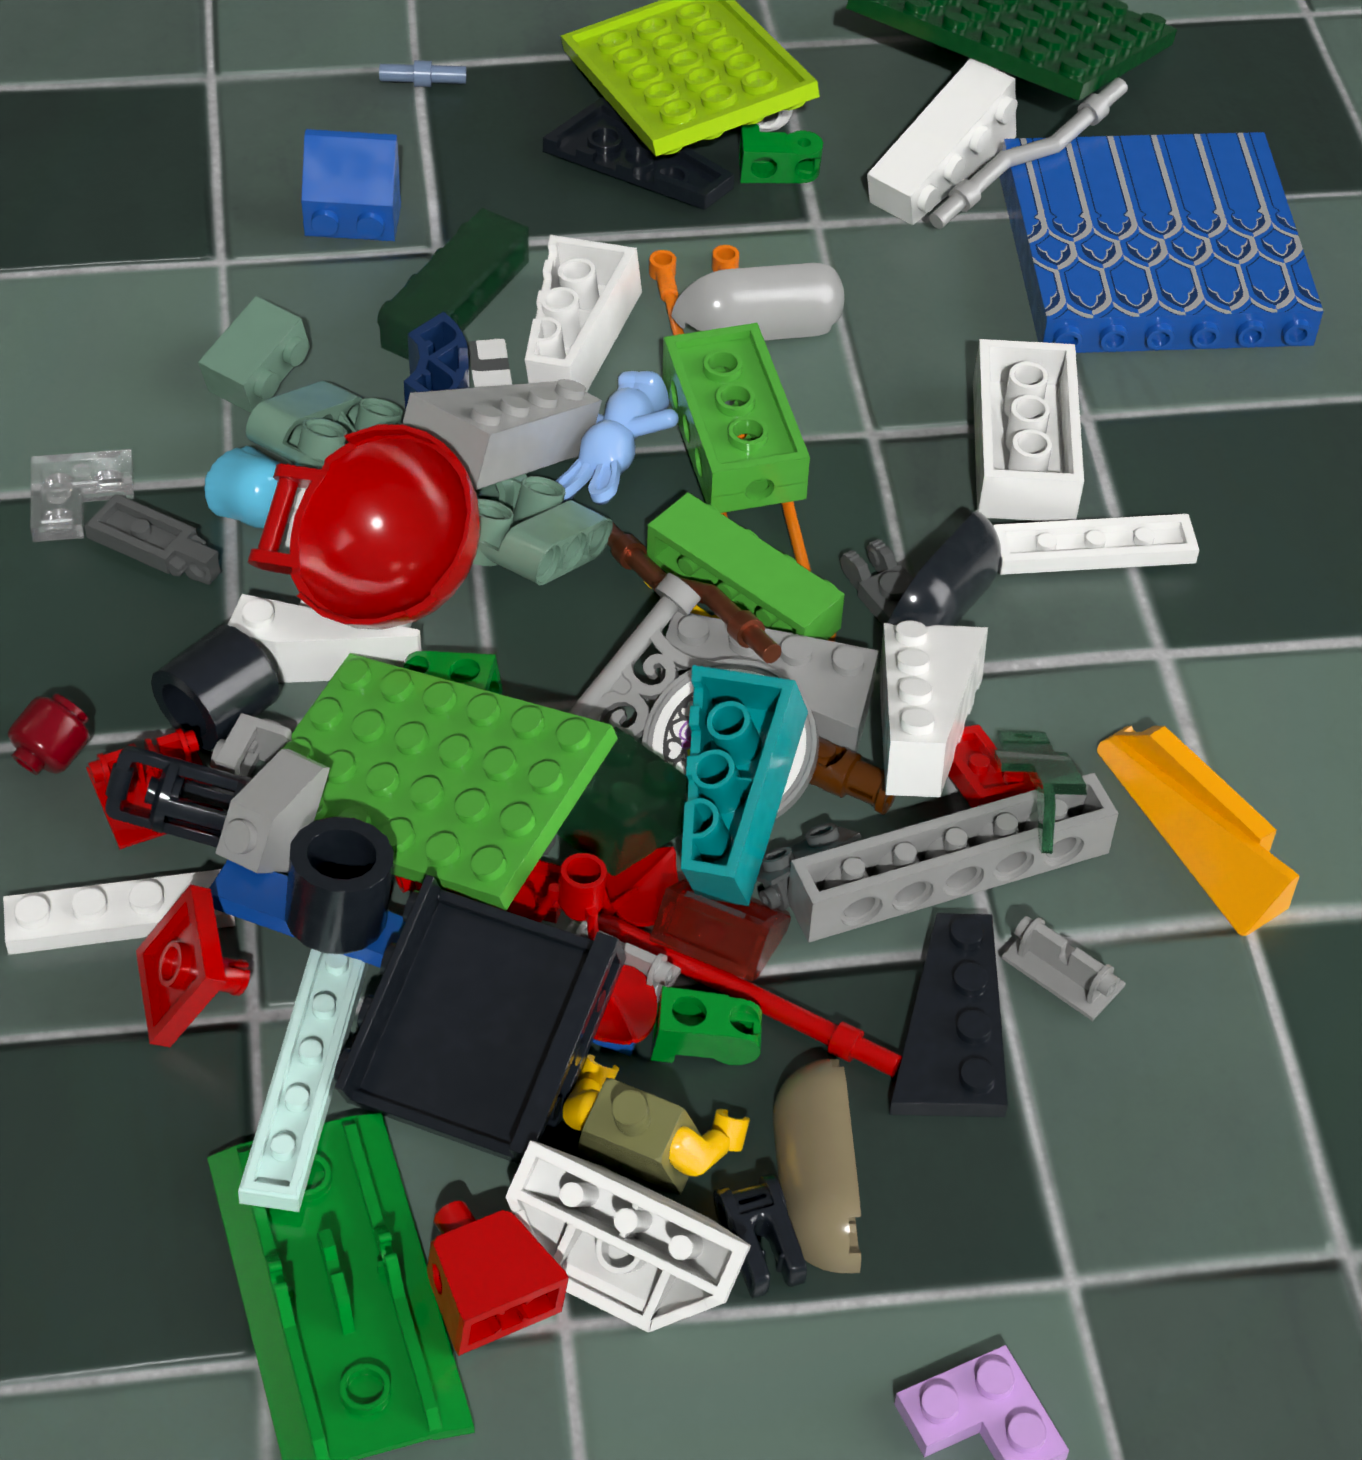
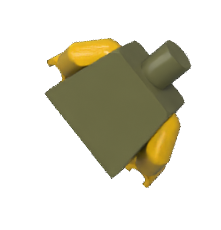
M592 1054L587 1055L575 1087L564 1103L563 1118L565 1123L574 1130L581 1131L578 1146L579 1154L680 1196L689 1176L696 1177L704 1174L725 1156L728 1151H742L750 1122L749 1117H744L743 1119L732 1118L728 1116V1110L717 1109L711 1130L701 1136L684 1108L615 1080L619 1067L613 1065L612 1068L602 1066L594 1061L596 1056Z

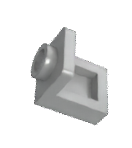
M241 713L227 739L221 738L215 745L210 766L217 770L250 778L259 760L269 762L281 748L292 741L291 730L274 720L267 718L259 719ZM217 786V788L235 792L233 790Z

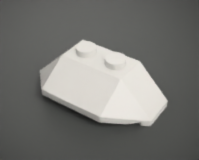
M530 1140L505 1196L512 1213L515 1214L518 1220L567 1273L569 1277L567 1293L648 1333L726 1303L751 1247L750 1244L709 1217L607 1168L536 1141Z

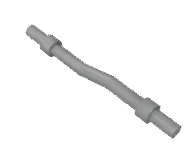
M1119 77L1115 78L1100 93H1094L1087 97L1078 106V112L1052 136L1001 151L970 180L963 179L949 192V198L930 214L929 219L932 225L942 229L958 213L970 210L981 200V193L1008 168L1059 153L1089 125H1097L1109 114V107L1127 92L1128 86L1126 82Z

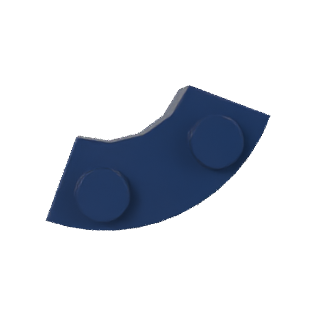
M443 311L408 333L410 376L404 380L405 411L410 393L470 388L467 342L463 332L450 316Z

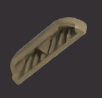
M819 1059L801 1066L789 1075L776 1095L773 1106V1128L778 1181L785 1197L788 1216L805 1261L829 1272L860 1273L861 1251L858 1246L855 1217H861L846 1075L844 1067L839 1066V1059Z

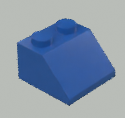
M305 130L301 197L304 236L395 241L401 209L397 135Z

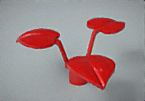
M671 846L645 850L615 859L606 864L592 854H573L567 857L561 865L560 883L548 885L547 896L536 911L534 894L525 884H523L508 909L504 911L541 923L554 903L558 901L560 908L569 918L576 921H587L588 939L594 940L596 933L599 932L598 912L601 909L603 914L613 915L616 913L619 919L636 927L658 925L672 917L679 905L680 884L676 867L675 848ZM623 965L594 1040L630 1045L631 1043L641 1042L652 1031L657 1015V996L653 985L646 984L647 977L637 968Z

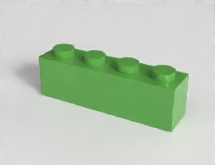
M689 492L648 524L647 556L662 570L680 578L717 586L741 610L752 612L764 624L765 628L828 640L841 629L845 596L843 592L838 590L830 581L823 580L798 564L791 556L776 550L761 540L754 532L739 526L721 514L714 506L702 502Z

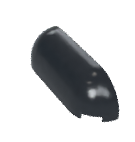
M978 510L974 511L924 564L898 602L888 621L889 624L897 625L903 621H917L926 627L934 625L955 626L990 587L1000 566L1001 545L994 526Z

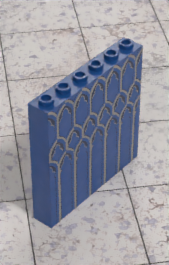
M1265 132L1076 137L1059 153L1010 167L1000 176L1038 342L1075 344L1076 353L1314 346L1323 315V308ZM1044 138L1004 139L1002 151Z

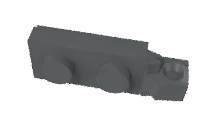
M114 494L84 525L88 539L167 574L171 573L173 576L180 577L185 572L190 579L210 585L221 573L218 551L205 545L206 541L197 536L196 528L121 495Z

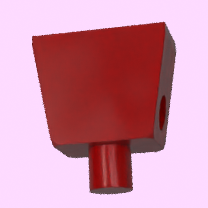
M459 1200L445 1205L436 1213L434 1223L441 1235L431 1241L427 1274L458 1356L562 1312L569 1277L565 1270L512 1212L501 1210L476 1220L466 1203Z

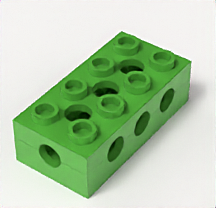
M758 323L664 337L662 380L666 385L672 408L678 413V425L706 504L714 506L720 513L806 499L810 456ZM729 400L734 401L732 405H728L724 402ZM741 434H747L743 440L737 437Z

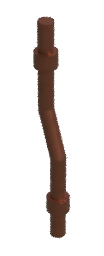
M613 523L612 533L608 538L607 544L611 548L613 558L625 569H633L655 591V588L667 574L647 556L646 547L635 536L625 534ZM680 578L700 596L701 600L698 603L708 606L727 625L729 635L739 645L745 648L750 647L766 663H773L778 660L781 655V647L765 633L764 624L752 612L741 610L715 585Z

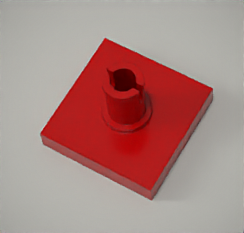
M190 884L136 950L149 1043L171 1047L219 991L230 993L233 996H240L248 986L250 970H247L249 963L243 959L236 960L222 957L210 888Z

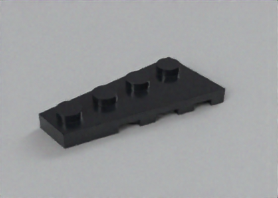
M603 97L543 137V152L704 210L734 189L733 173L686 146L674 154L655 156Z
M937 913L889 1115L1005 1117L1008 1099L992 914Z

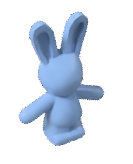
M625 371L619 375L618 389L608 399L605 414L598 413L596 424L590 427L582 437L579 458L556 480L565 488L566 493L563 503L571 500L590 479L588 491L591 500L597 505L608 503L617 492L620 475L634 461L635 439L638 436L673 428L677 425L679 421L678 413L673 409H667L669 407L668 391L659 374L653 371Z

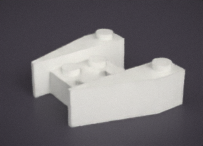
M297 488L279 548L280 553L290 554V539L294 516L306 491L305 488ZM242 594L228 623L229 626L236 627L248 635L262 648L272 664L278 678V683L330 681L349 653L403 668L405 659L409 654L421 651L420 630L411 628L412 623L383 630L357 629L322 617L302 600L299 605Z

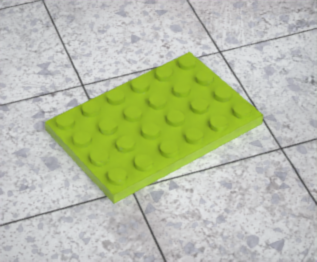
M660 0L561 35L565 53L655 156L677 153L686 145L703 139L711 140L718 138L725 131L741 125L759 123L766 116L782 110L800 108L805 102L820 97L817 80L735 0Z

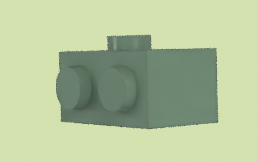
M255 296L198 361L209 392L252 413L259 403L274 396L281 381L293 367L303 362L310 349V345L300 317Z

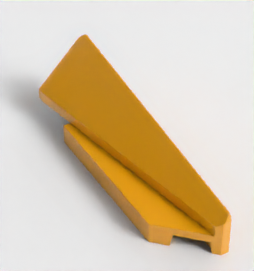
M1126 726L1100 742L1097 747L1099 756L1239 935L1247 936L1289 909L1300 876L1270 853L1277 829L1166 726H1152L1142 732H1136L1132 726Z

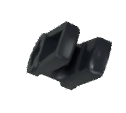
M775 1175L761 1176L759 1184L731 1191L728 1187L715 1189L713 1199L719 1225L751 1245L740 1270L751 1298L765 1295L770 1287V1272L765 1261L766 1251L761 1250L757 1237H764L769 1242L777 1261L776 1271L781 1272L788 1286L793 1287L805 1283L807 1265L788 1216L782 1188Z

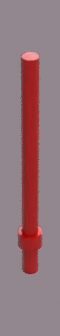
M602 913L598 918V930L618 938L621 942L632 944L657 956L660 953L667 955V962L681 968V974L721 994L754 1002L762 1009V1014L827 1045L829 1053L847 1062H851L854 1058L891 1077L898 1071L902 1056L864 1038V1031L844 1021L837 1025L613 915Z

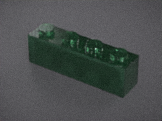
M481 208L468 222H464L460 226L457 234L443 248L440 247L435 251L431 260L417 274L415 273L410 276L406 285L391 300L386 301L382 305L377 317V323L380 327L381 348L409 360L408 333L443 311L455 321L463 332L529 263V227Z

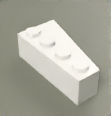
M970 58L868 172L870 203L914 225L946 198L963 179H968L1002 150L1004 139H1014L1016 137V109L1018 102L1015 95V78Z
M550 235L548 260H545L543 267L544 280L542 290L538 291L536 301L537 314L536 318L532 321L525 356L528 382L540 383L569 379L584 385L586 388L585 392H587L642 293L637 248Z
M903 621L897 625L884 623L879 680L885 795L941 797L954 760L955 748L957 743L961 741L965 720L972 710L975 692L979 689L982 682L988 627L945 625L926 627L917 621Z

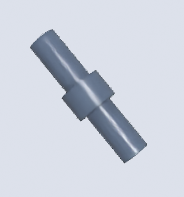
M414 60V65L380 64L379 80L382 82H414V87H432V83L466 84V66L432 65V61Z

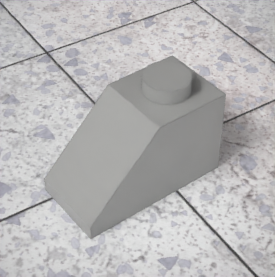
M281 749L231 800L216 854L255 873H272L273 871L288 873L290 844L300 829L315 820L330 767L290 749Z

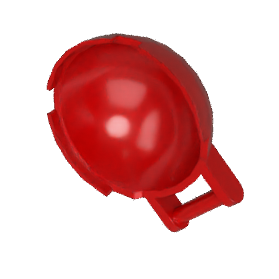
M378 424L344 435L349 442L326 457L321 469L282 463L277 464L273 478L278 482L258 549H251L247 562L262 570L291 575L293 582L300 592L296 596L322 617L357 629L383 630L413 623L439 609L456 593L468 576L477 554L480 536L477 495L466 469L446 444L428 432L406 425ZM297 488H305L306 491L294 516L290 539V554L280 553L279 548Z

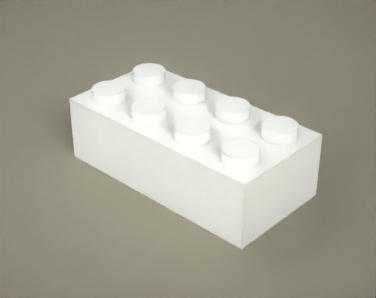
M979 339L973 377L977 510L986 518L1034 521L1076 520L1084 485L1075 344Z

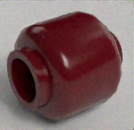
M55 693L51 698L38 696L28 704L8 730L9 740L16 748L11 756L20 766L34 775H38L42 769L54 774L62 773L88 743L90 734L85 724L89 719L79 707L59 694Z

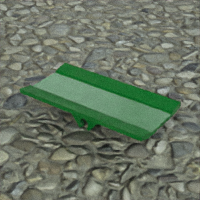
M382 1113L349 1116L324 1123L299 1212L239 1204L238 1190L253 1141L235 1145L207 1157L281 1459L359 1460L430 1439L439 1440L475 1433L473 1420L441 1312L428 1279L427 1265Z

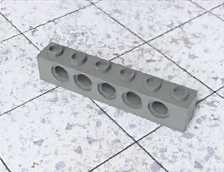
M1091 773L791 860L787 896L789 905L808 943L1108 854L1119 813L1095 773Z

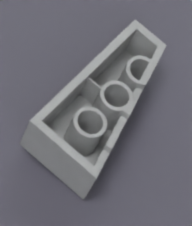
M560 379L552 382L415 392L409 395L402 425L426 431L446 444L462 463L474 489L477 490L579 456L582 437L590 427L596 424L602 400L585 392L586 388L581 383L569 379Z
M678 611L672 617L665 638L679 651L702 660L746 659L763 663L776 669L790 680L796 681L799 690L806 698L813 712L819 737L858 753L874 689L878 650L765 628V633L781 647V655L778 660L773 663H766L750 647L745 648L739 645L729 635L727 625L721 619L692 613L685 616ZM676 666L678 677L687 672V670ZM661 668L660 683L665 678L666 670L664 668Z

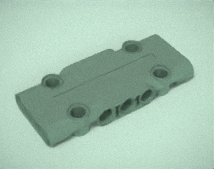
M320 381L259 403L248 419L246 435L251 442L293 462L296 466L321 469L326 457L349 442L344 435L378 424L402 425L400 422L403 410L400 406L388 400L380 398L362 399L328 381ZM522 474L475 490L478 500L480 536L473 564L481 566L499 565L539 586L596 559L604 551L608 544V538L612 533L613 522L610 518L573 500L563 503L566 493L565 488L558 482L545 477H527L526 474Z

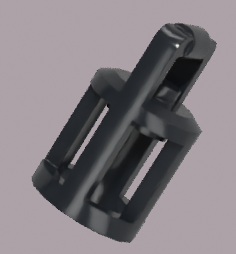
M127 746L121 750L117 763L112 765L105 795L108 797L105 811L109 817L119 821L217 847L221 836L220 831L223 829L227 812L184 801L180 798L228 810L231 800L253 778L235 775L139 747ZM133 762L163 769L160 778L151 777L144 803L152 805L150 813L128 808L122 804V801L128 797L133 778ZM185 777L190 778V779H194V780H198V781H201V782H205V783H208V784H212V785H215V786L223 787V788H226V789H230V790H233V791H235V792H231V791H228V790H224V789H220V788L213 787V786H210V785H206V784H202V783L195 782V781H192V780H188V779H185Z

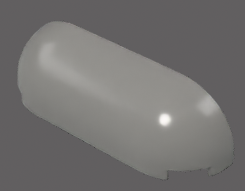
M822 263L725 269L709 273L689 285L677 299L671 316L681 328L685 329L687 324L700 331L758 323L764 341L813 337L828 333L832 325L839 320L844 308L845 295L843 284L837 271Z

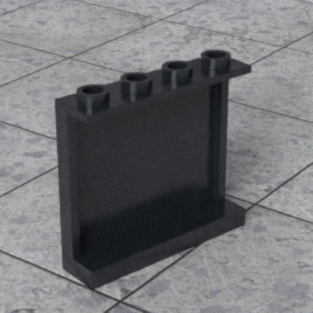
M426 875L420 891L414 890L406 902L403 912V922L405 925L397 943L391 942L383 955L380 972L383 976L375 995H368L360 1008L357 1025L360 1029L352 1048H345L337 1061L334 1072V1079L337 1081L335 1089L349 1104L374 1113H382L385 1117L520 1164L530 1140L549 1147L551 1146L563 1116L564 1103L575 1087L626 960V955L618 938L597 932L594 940L442 890L434 877Z

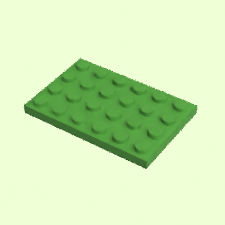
M349 653L292 732V741L288 742L281 749H290L330 767L314 821L330 817H346L369 823L387 836L394 850L393 875L423 884L426 875H429L436 879L442 890L507 910L618 738L613 726L608 723Z

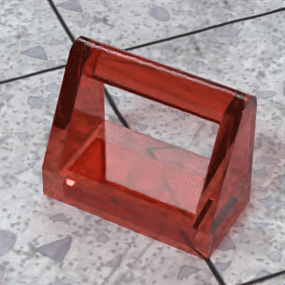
M685 878L666 888L649 940L749 981H754L759 977L786 934L791 916L751 900L749 906L705 898L695 894Z

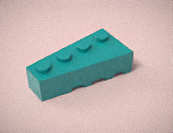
M692 665L691 683L694 687L693 706H690L689 714L691 747L690 756H687L686 776L689 781L688 801L684 804L681 870L696 897L749 906L808 710L795 680Z

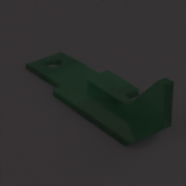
M998 730L997 736L1003 750H995L994 752L997 764L1001 771L1028 773L1037 792L1040 852L1052 854L1056 811L1055 794L1087 795L1086 783L1068 753L1054 751L1045 732Z

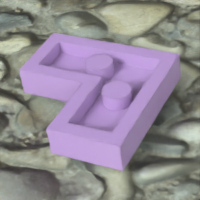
M1006 1345L896 1393L894 1405L924 1458L980 1433L995 1460L1067 1459L1068 1447Z

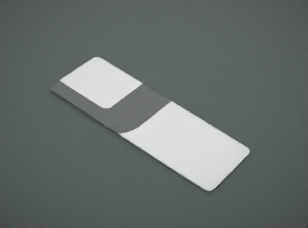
M505 340L469 341L468 348L474 388L512 385Z

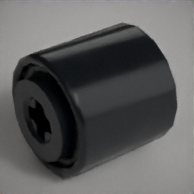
M225 624L211 630L154 672L151 680L153 695L160 710L175 729L181 728L183 733L193 730L199 748L208 751L214 749L221 738L227 739L241 713L253 717L258 716L277 701L280 692L277 675L262 648L236 627Z
M330 817L316 820L298 831L290 844L285 922L291 934L303 945L322 953L347 954L363 950L378 940L386 927L393 870L394 850L387 836L369 823L346 817Z

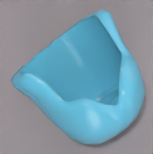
M250 446L234 448L231 451L225 452L215 461L205 477L204 491L209 509L217 516L238 520L255 528H264L278 482L273 478L276 465L280 464V462Z

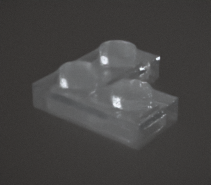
M132 450L32 456L30 529L33 542L84 538V502L106 501L114 494L133 499L134 462Z

